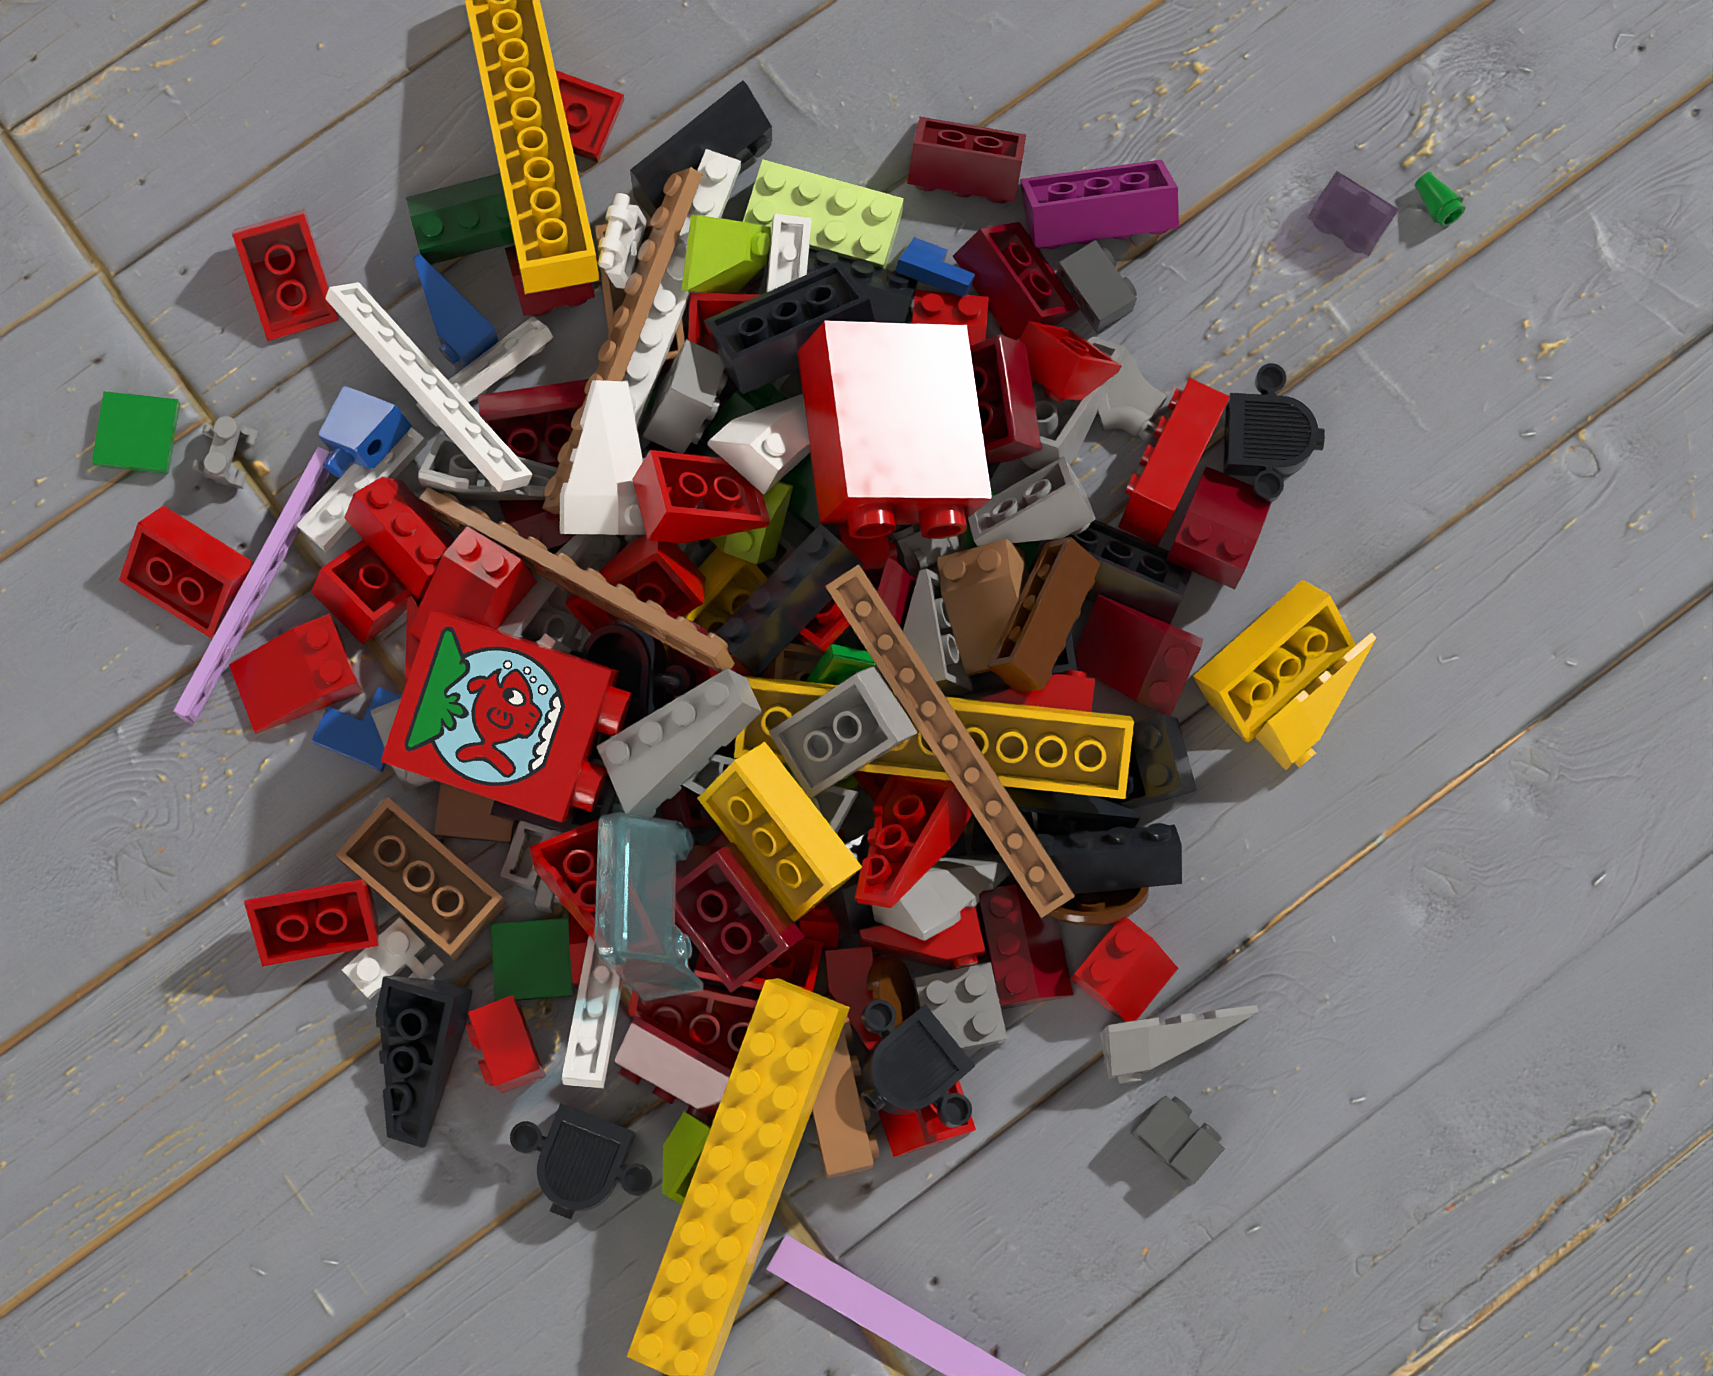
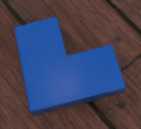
M916 237L912 239L899 258L895 269L899 274L960 297H965L975 277V274L944 262L948 249Z
M378 687L363 720L327 706L311 740L317 745L383 772L386 763L380 761L385 747L370 710L400 699L402 696Z

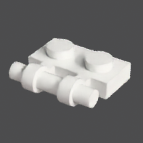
M616 193L613 205L607 209L605 218L608 221L605 236L599 240L597 250L600 252L597 264L605 269V272L616 288L624 289L627 280L634 273L647 220L637 205L629 204L630 197L628 195Z
M399 917L378 936V946L365 948L342 971L370 1000L380 991L383 976H396L408 966L413 971L408 978L434 980L435 977L433 975L444 964L435 954L423 964L416 958L427 946Z

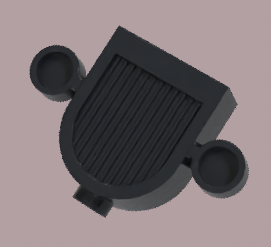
M1274 363L1263 365L1255 377L1256 389L1261 394L1230 393V398L1225 407L1223 473L1226 475L1256 477L1252 484V492L1256 499L1264 503H1270L1278 499L1284 488L1282 477L1290 476L1299 471L1306 464L1314 450H1323L1325 441L1324 428H1318L1314 414L1304 403L1292 397L1277 395L1283 389L1287 377L1284 369Z
M615 617L614 625L603 626L594 631L586 640L583 649L573 650L569 653L620 671L615 687L632 693L625 720L638 722L664 706L665 690L670 695L680 696L694 689L697 683L696 673L689 665L677 664L667 668L666 651L662 641Z
M879 999L868 1004L862 1011V1024L869 1032L878 1034L881 1040L869 1050L863 1061L861 1078L865 1090L862 1093V1098L865 1103L875 1112L881 1109L893 1115L913 1114L934 1103L937 1106L938 1117L944 1125L958 1127L966 1123L972 1115L971 1102L963 1094H949L948 1090L975 1067V1064L927 1005H923L897 1027H894L896 1012L888 1001Z
M560 1103L547 1137L542 1135V1131L536 1124L529 1121L520 1122L511 1130L510 1142L515 1150L523 1154H531L535 1151L541 1152L537 1163L538 1182L544 1194L553 1202L550 1212L572 1220L575 1211H587L596 1208L609 1198L614 1191L617 1181L632 1196L646 1194L653 1184L652 1173L646 1166L635 1163L624 1167L636 1135L634 1131Z

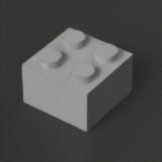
M686 339L657 389L642 437L681 454L685 453L690 443L696 445L699 442L706 425L703 422L705 419L711 421L716 414L720 400L715 397L720 395L728 378L727 375L723 374L724 364L718 354Z
M991 962L914 978L913 987L918 1009L926 1004L963 1051L1002 1044L1008 1039Z

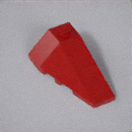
M640 975L634 978L628 1015L642 1019L732 1070L761 992L737 988L731 993L724 986Z

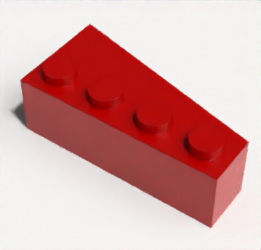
M1189 378L1184 390L1176 388L1167 407L1173 410L1170 418L1162 416L1153 435L1159 440L1155 447L1148 444L1139 463L1145 469L1142 475L1133 474L1125 491L1131 498L1118 528L1156 546L1159 545L1230 396L1192 378Z
M602 818L528 847L537 874L626 981L664 966L658 941Z

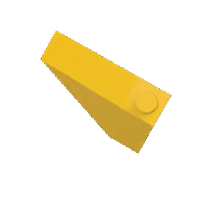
M1372 632L1344 655L1333 666L1332 670L1325 671L1306 689V692L1303 690L1275 714L1256 735L1255 738L1285 770L1289 769L1294 763L1301 768L1316 754L1312 747L1323 735L1376 640Z

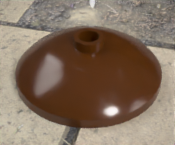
M1149 887L1074 894V898L1059 906L1048 915L1057 920L1081 926H1100L1117 922L1129 917L1144 905L1149 896Z

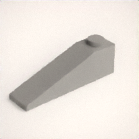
M1093 336L1087 340L1117 363H1121L1126 352L1125 346ZM1114 376L1081 401L1066 398L1064 402L1057 401L1044 393L1046 387L1039 382L1035 383V387L1032 389L1042 450L1020 459L1028 467L1036 470L1046 467L1063 456L1070 465L1083 444L1098 412V407L1106 395Z
M992 853L940 858L892 908L872 905L874 920L921 940H926L961 919L960 911L965 906L974 907L980 902L979 894L982 891L994 889L1012 872L1001 856Z

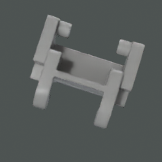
M219 416V419L215 422L214 430L210 425L203 426L202 434L213 440L209 454L204 459V464L200 460H193L192 469L203 473L205 478L213 479L215 483L243 489L246 473L237 470L234 477L229 474L230 465L239 437L246 438L245 443L254 446L259 432L245 427L241 421L234 420L229 416Z
M907 525L892 532L894 538L892 541L896 544L898 562L905 570L912 568L917 571L923 570L927 566L938 562V557L961 551L960 546L962 545L958 535L944 539H928L921 536L920 528L914 530L913 525Z

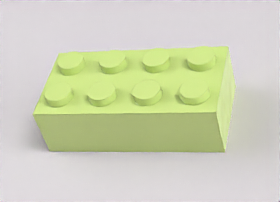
M762 159L743 222L771 227L772 232L774 214L812 218L809 248L819 251H831L840 257L855 261H867L873 266L886 269L902 217L904 198Z

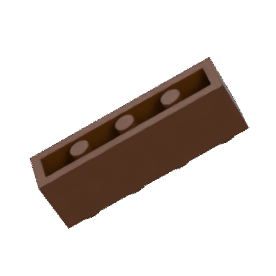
M1072 537L1045 543L987 665L990 670L1018 693L1043 689L1049 682L1054 664L1066 646V638L1072 625L1080 616V608L1084 599L1095 583V576L1101 563Z

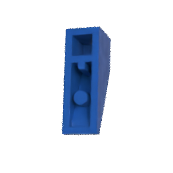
M418 253L413 259L442 345L439 347V350L450 363L454 365L456 362H459L465 368L499 341L496 329Z

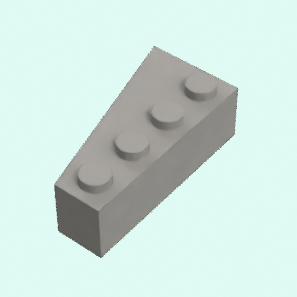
M727 668L596 746L626 815L647 822L657 813L655 809L667 798L671 799L682 789L680 785L695 771L700 772L710 762L708 758L722 745L726 747L762 712L747 678Z

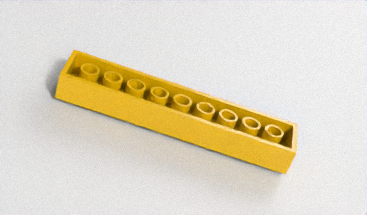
M464 0L525 294L599 281L596 252L540 0Z
M744 676L747 678L762 712L736 736L734 758H739L763 742H766L780 762L787 763L769 731L838 685ZM946 697L1003 786L1125 799L1134 720L1131 716ZM898 699L918 733L858 771L952 781Z
M778 978L765 980L626 1357L669 1376H714L850 1007Z

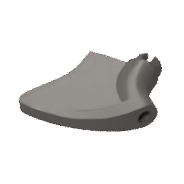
M1126 350L1120 363L1122 367L1114 375L1107 393L1098 407V417L1103 431L1122 429L1135 438L1141 437L1144 442H1149L1154 438L1153 435L1157 428V425L1152 423L1151 420L1166 401L1167 395L1151 386L1144 379L1131 354Z

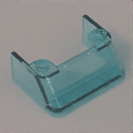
M616 812L602 815L598 825L595 915L597 951L601 959L644 1001L702 991L703 982L687 967L688 958L692 955L690 939L675 925L676 861L686 860L689 851L693 849V845L701 846V844L692 836L690 830L685 828L679 821Z

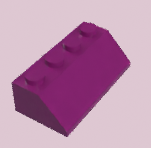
M1163 160L1020 179L1028 232L1035 248L1056 249L1061 244L1075 242L1078 244H1089L1094 240L1097 241V239L1111 237L1122 240L1132 237L1133 234L1148 232L1158 235L1168 232L1169 229L1179 228L1178 187Z

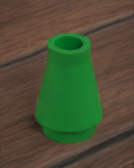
M1432 172L1425 173L1415 182L1414 186L1419 191L1433 222H1439L1441 226L1445 227L1454 223L1462 216L1466 209L1462 204L1463 198L1436 178Z

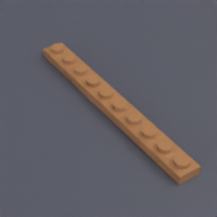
M692 167L673 173L668 178L663 190L666 194L663 203L652 216L650 223L653 227L649 238L639 249L637 256L640 260L635 273L627 280L624 288L625 293H627L622 306L616 310L612 317L611 325L613 330L609 339L603 343L599 350L598 360L600 362L596 373L586 383L584 392L587 395L583 406L573 416L571 422L573 431L569 441L562 446L558 454V462L560 464L556 474L548 481L544 490L546 499L542 509L554 515L560 514V493L563 483H568L573 466L570 457L572 450L577 449L583 430L580 422L592 380H623L703 176L702 173Z
M427 487L419 497V500L432 518L460 533L469 526L522 559L528 570L720 673L727 668L731 669L735 664L727 651L728 644L719 636L713 633H708L706 636L698 632L697 628L687 619L681 616L674 619L666 615V611L654 601L647 600L644 603L638 600L636 595L624 585L617 584L616 587L610 585L594 569L587 568L586 571L580 569L564 553L552 554L539 540L531 536L527 540L522 538L509 524L500 521L498 524L494 523L486 513L475 506H471L470 509L464 507L451 493L443 491L440 494Z
M858 564L826 585L825 587L1040 917H1044L1074 898L1075 896L861 566Z

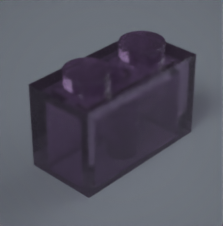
M1336 171L1315 202L1308 219L1321 232L1326 234L1332 233L1343 240L1346 247L1353 252L1364 253L1369 257L1391 225L1399 209Z

